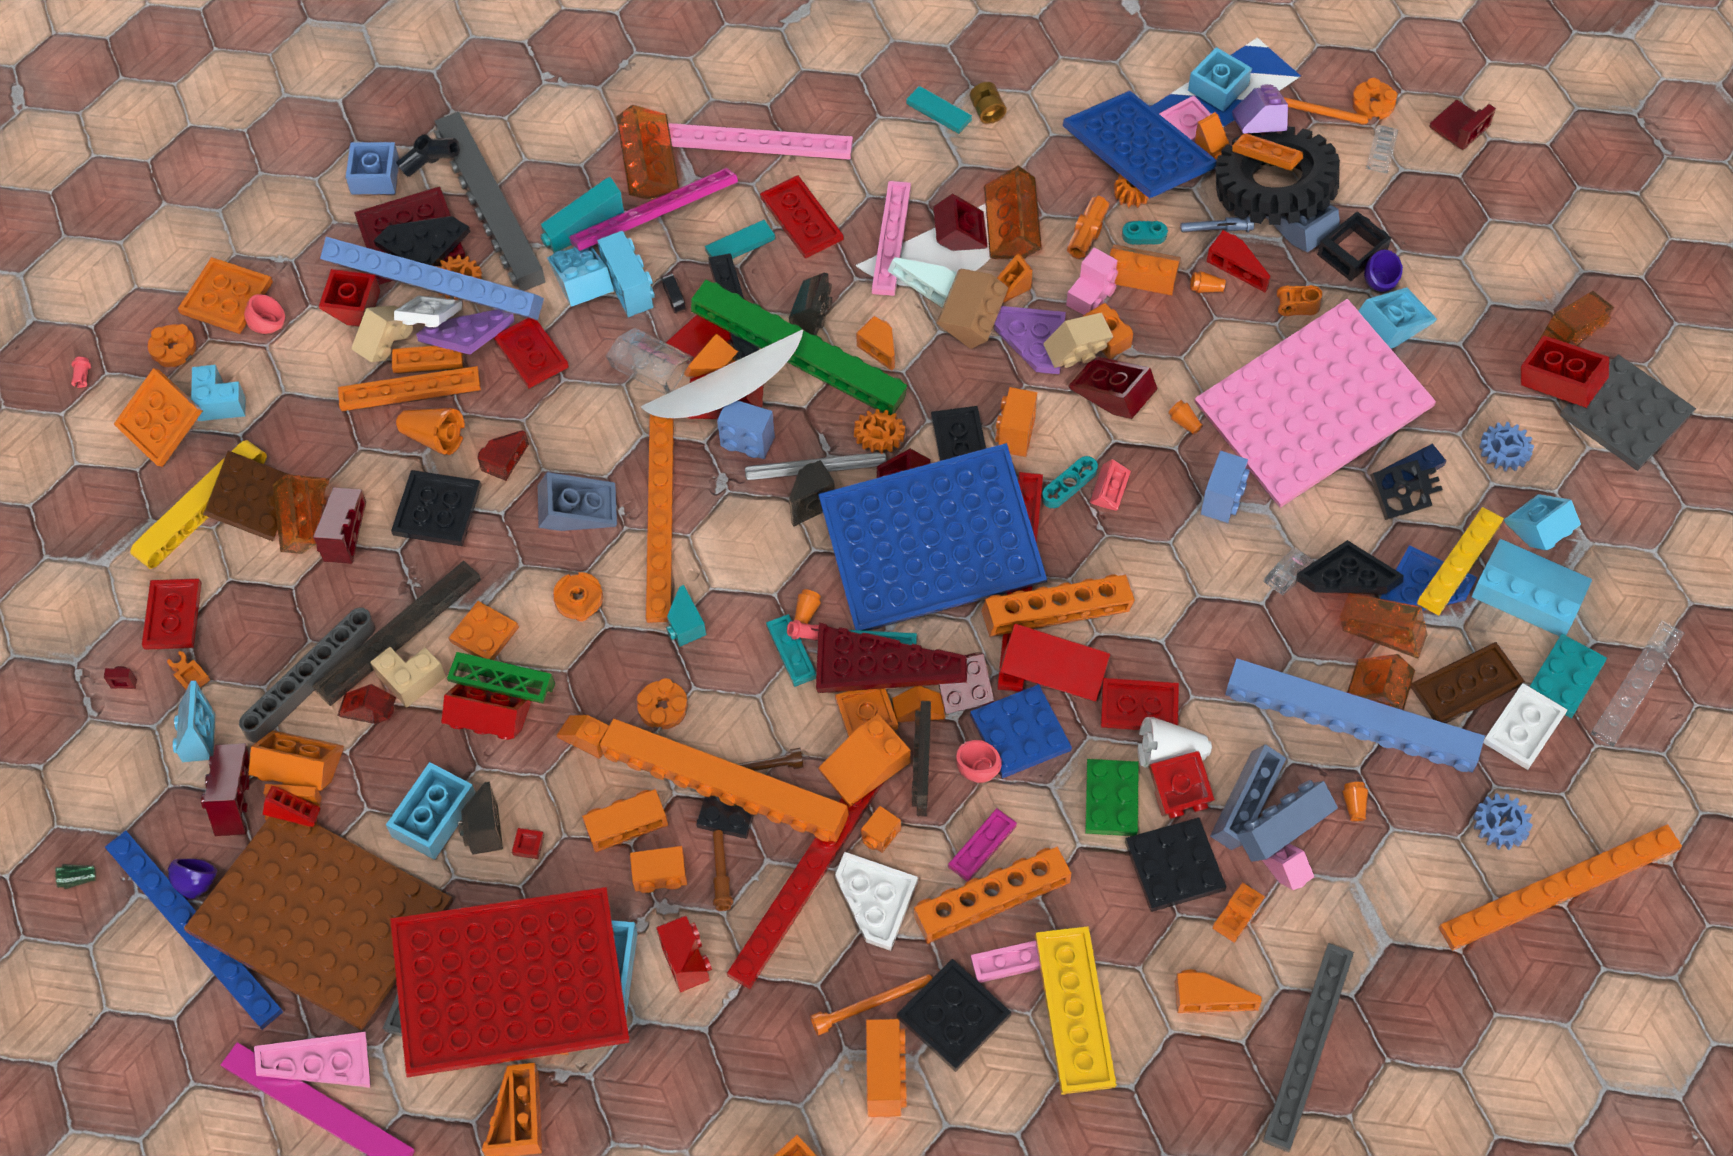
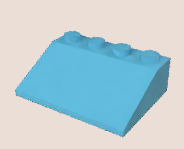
M1500 539L1475 587L1472 598L1560 637L1561 634L1567 635L1592 579Z

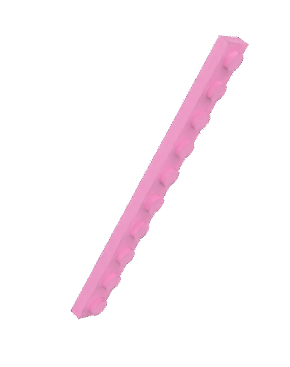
M635 121L632 141L633 144L851 159L853 137Z

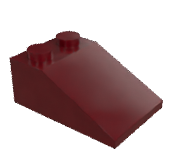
M1098 356L1090 361L1068 385L1072 391L1107 412L1132 419L1158 389L1150 367Z

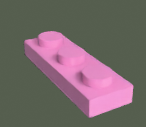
M1036 941L971 955L975 978L979 983L1040 969Z

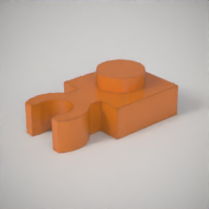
M182 651L178 652L181 657L180 662L173 663L172 660H167L170 668L176 672L173 674L175 679L185 690H187L190 681H196L200 688L210 681L208 675L196 661L192 660L189 662Z

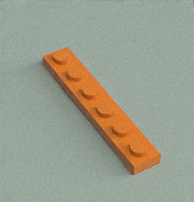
M478 366L338 387L339 407L341 411L473 392L481 390Z

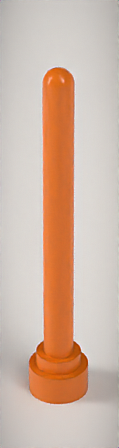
M1283 97L1289 108L1363 125L1369 121L1368 117Z
M924 975L830 1014L827 1012L821 1013L820 1011L810 1015L813 1028L817 1036L827 1033L828 1029L832 1028V1024L919 990L933 977L931 975Z

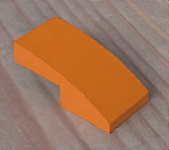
M1242 882L1229 900L1226 908L1215 921L1212 929L1235 943L1258 910L1265 896Z

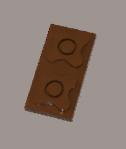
M1494 642L1412 682L1410 687L1433 720L1448 723L1520 687L1525 681L1498 643Z

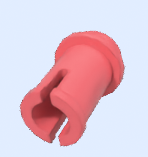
M76 357L72 362L74 369L71 384L75 387L76 382H78L77 388H84L87 386L88 370L91 368V364L85 357Z
M799 620L789 622L787 634L795 640L805 638L816 641L818 640V631H815V629L819 630V625L805 624Z

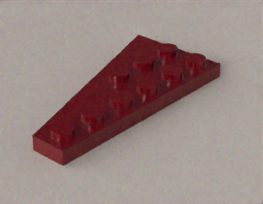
M819 622L816 690L818 693L967 682V658L965 655L940 649L930 650L913 643L908 645L900 643V640L863 632L859 634L850 632L842 627H839V629L828 627L827 624Z

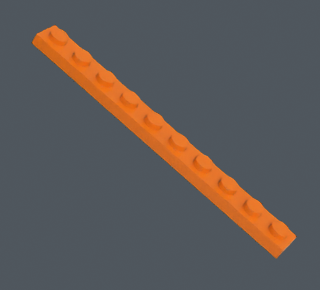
M651 414L649 425L647 623L668 622L667 615L672 605L674 418H663Z
M1667 824L1440 924L1439 930L1453 951L1677 852L1681 849L1682 845Z

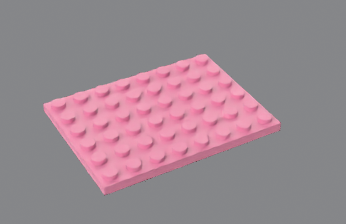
M1348 299L1203 392L1194 401L1237 456L1248 459L1247 468L1280 508L1435 406L1436 403L1433 397Z

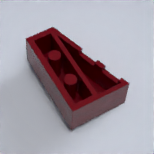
M246 743L215 745L214 754L209 758L210 773L206 774L205 777L206 792L201 795V805L207 811L215 836L246 835V826H244L242 812H248V804L243 803L245 790H249L250 755Z

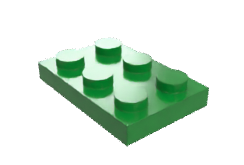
M1087 759L1085 834L1134 836L1138 834L1139 761Z

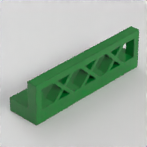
M456 652L447 677L448 682L542 704L547 692H553L555 681L550 673ZM457 670L471 673L465 677L456 676ZM478 676L489 677L494 680L484 683L480 681ZM502 681L519 685L510 689L504 687ZM526 687L540 689V694L528 693Z

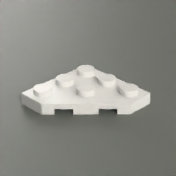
M844 852L836 871L835 879L865 941L891 951L918 883V877Z

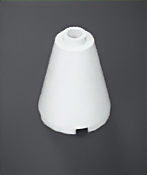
M1145 717L1142 722L1139 735L1144 736L1142 744L1138 743V759L1141 766L1149 768L1148 765L1195 751L1200 752L1202 761H1204L1211 754V741H1208L1207 736L1154 717Z

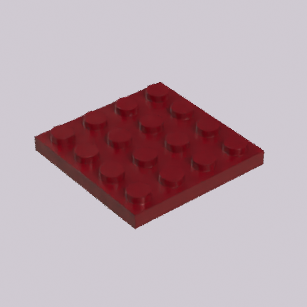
M440 186L354 212L366 248L380 252L384 251L376 247L373 240L388 225L451 216ZM461 242L443 261L448 262L449 256L453 260L456 259L457 255H460L461 259L466 257ZM376 276L379 285L394 281Z

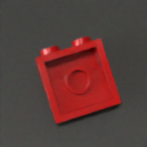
M1199 751L1148 765L1156 789L1154 793L1161 816L1168 815L1169 819L1178 818L1184 815L1183 810L1193 808L1194 812L1208 809V803L1215 800Z

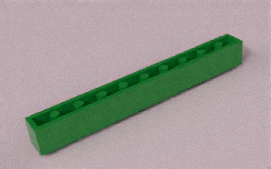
M705 279L691 298V312L761 349L802 330L798 325L786 322L779 315L771 314L760 305L752 304L743 299L739 294L731 293L720 284L712 283ZM804 330L798 347L787 361V363L870 407L879 409L882 413L888 410V415L890 416L897 411L906 397L907 385L899 378H893L885 374L880 368L872 367L864 363L859 357L851 356L843 352L838 346H832L824 342L819 336L811 335Z

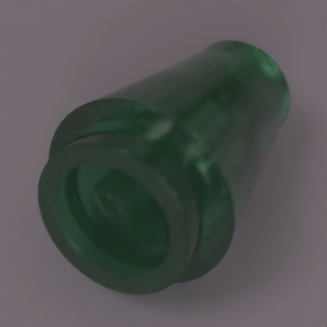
M62 864L61 867H56L57 888L64 887V890L96 881L95 866Z

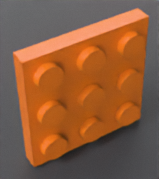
M211 257L178 307V311L182 315L240 334L247 324L244 313L248 301L254 295H265L273 280L271 276Z
M153 368L119 415L114 425L157 466L163 467L203 410L160 370Z

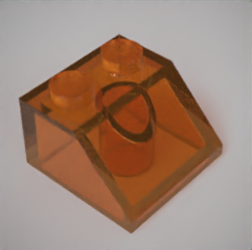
M1399 654L1357 659L1347 693L1404 710L1415 669Z

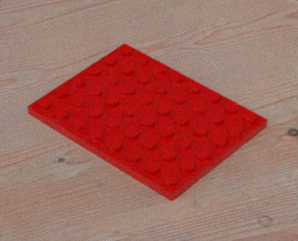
M607 887L390 918L407 1078L629 1043Z

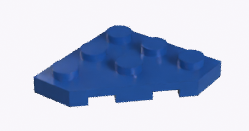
M1409 545L1396 568V571L1404 575L1403 583L1387 594H1382L1377 606L1397 616L1427 610L1418 605L1417 602L1444 561ZM1468 573L1447 605L1466 601L1477 577Z

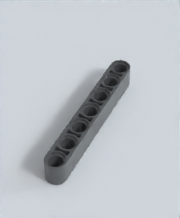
M355 608L241 716L239 726L248 741L256 743L274 730L374 633L375 625L367 609ZM348 638L346 641L340 642L342 639ZM330 655L327 659H322L323 657ZM312 672L311 675L304 677L307 673ZM294 690L292 693L286 694L288 691ZM276 707L273 711L268 712L269 709ZM253 725H257L254 729H250Z

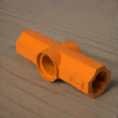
M1092 197L1084 214H1080L1076 222L1074 234L1067 247V252L1072 257L1077 259L1085 257L1093 240H1097L1110 205L1104 197Z

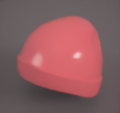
M260 294L254 295L245 307L244 316L246 323L251 330L257 333L271 334L281 329L284 325V310L272 297Z
M981 740L968 741L962 744L957 751L956 764L962 776L970 781L985 783L992 780L1000 772L1002 766L1001 757L998 751L987 742Z

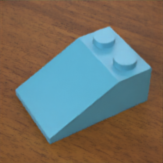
M1407 287L1369 298L1358 310L1390 349L1397 347L1437 320Z
M190 681L179 704L178 715L174 718L177 738L173 739V751L178 754L182 762L209 760L210 756H213L216 714L196 681Z

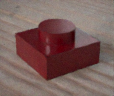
M123 666L105 668L104 679L111 689H136L137 679L130 668Z

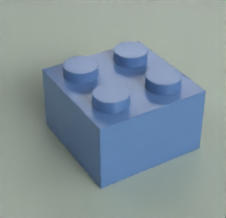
M395 142L350 143L346 181L351 194H395L399 168L396 163L399 160Z
M735 401L724 406L717 420L720 445L729 451H738L745 453L749 457H758L765 460L775 438L773 412L741 401Z
M1223 451L1219 452L1206 487L1201 515L1229 523L1231 514L1236 516L1240 505L1239 501L1241 496L1244 495L1250 470L1246 469L1248 459Z

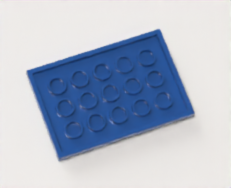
M1127 91L1063 120V127L1149 199L1216 167L1215 158L1131 91Z

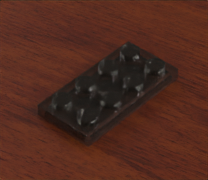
M921 701L920 710H915L912 807H917V816L926 817L931 701Z

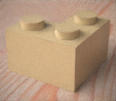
M395 305L366 308L351 349L370 362L386 361L391 353L393 341L408 339L413 330V325H406L402 321L394 320V311L398 309Z
M389 647L370 662L376 676L406 708L446 677L441 663L426 648L422 649L405 663Z

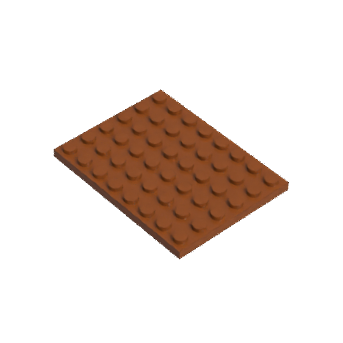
M269 817L185 925L184 929L188 934L362 1031L396 983L390 918L445 911L450 907L453 899L442 891L316 823L314 827H309Z

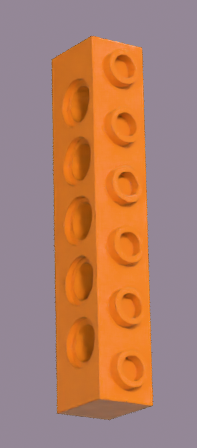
M1112 574L1102 579L1094 580L1089 578L1074 584L1066 582L1057 587H1039L1034 591H1016L1011 595L1005 596L993 595L985 599L981 612L989 637L1011 633L1013 624L1035 629L1129 612L1135 599L1126 574L1119 576ZM1053 601L1059 602L1061 605H1057ZM1031 605H1032V606H1035V607H1037L1038 609H1033V608H1031L1030 606H1031ZM1006 610H1012L1014 613H1009Z
M1058 846L1052 849L1044 848L1038 851L1036 856L1029 859L1020 858L1010 867L1005 869L997 868L982 879L973 878L967 881L963 887L956 890L955 888H950L942 892L941 896L932 900L927 898L920 901L914 907V918L926 943L929 944L1069 884L1071 871ZM1036 869L1043 870L1045 874L1042 876H1037L1033 873V871ZM1012 879H1017L1022 884L1019 886H1013L1009 883V881ZM993 889L997 891L998 894L995 896H988L985 893V891ZM968 899L973 901L974 904L972 906H964L961 902ZM939 910H947L950 914L942 917L937 912Z

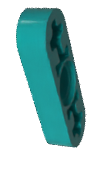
M1090 456L1079 458L1043 489V504L1048 508L1060 507L1096 476L1097 461ZM1083 466H1084V467L1091 466V471L1088 470V469H1085V470L1082 472V467H1083ZM1071 478L1076 481V485L1068 487L1063 481ZM1058 492L1057 499L1054 497L1049 499V494L1053 496Z

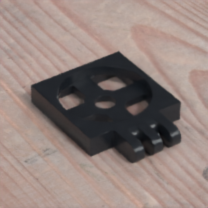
M1418 460L1370 474L1385 520L1433 506L1429 495L1443 490L1442 485L1432 488L1431 484L1440 481L1439 476L1429 479L1428 475L1437 472L1435 467L1421 471ZM1401 470L1413 475L1416 481L1408 482L1404 480ZM1391 473L1394 485L1392 488L1383 490L1382 481L1387 474ZM1402 485L1406 488L1405 494L1398 492V486ZM1420 490L1419 500L1413 506L1410 495L1413 491ZM1393 497L1400 499L1403 509L1395 510L1388 505L1387 499Z

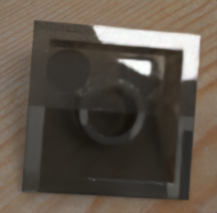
M821 460L805 465L798 472L789 497L791 524L793 527L823 513L818 494L835 490V482Z
M485 782L461 810L462 820L458 821L460 836H463L464 846H469L472 855L503 849L498 802L491 783Z

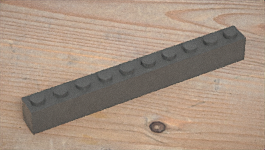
M459 111L435 120L437 130H434V135L436 138H455L459 142L460 152L458 156L450 158V166L454 174H459L458 181L461 188L467 189V199L470 205H475L474 211L478 220H483L484 224L482 226L486 236L492 237L491 244L495 253L500 252V262L504 269L508 268V277L513 286L517 285L519 290L526 291L546 283L543 269Z

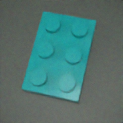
M1561 634L1529 687L1567 709L1565 715L1572 719L1606 662L1607 657Z

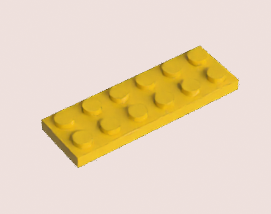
M1089 926L1036 932L1035 940L1061 1094L1115 1088L1117 1085Z

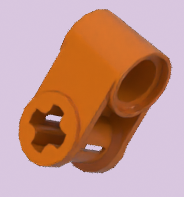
M1287 285L1280 287L1277 290V297L1280 300L1278 313L1282 316H1311L1317 314L1320 310L1322 290L1314 285Z

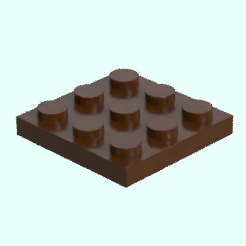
M228 450L203 515L273 542L297 477Z

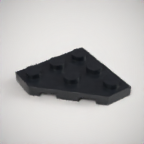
M449 216L388 225L373 241L376 247L388 254L431 266H438L440 261L444 260L470 233V228L458 219Z
M1347 540L1299 571L1296 581L1315 593L1387 594L1403 583L1404 575Z

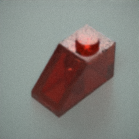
M520 430L489 440L485 448H481L478 453L477 459L481 471L507 481L529 446L526 432Z
M370 684L345 693L337 716L377 724L389 720L392 716L396 697Z

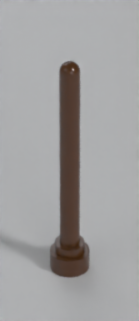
M801 748L790 749L791 752H786L784 756L738 763V765L754 771L788 765V768H804Z

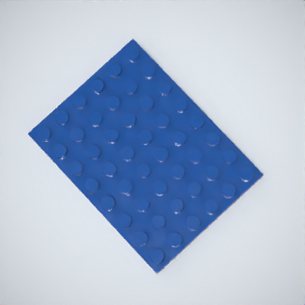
M1007 443L818 494L855 630L869 631L983 600L993 595H1001L1047 582Z

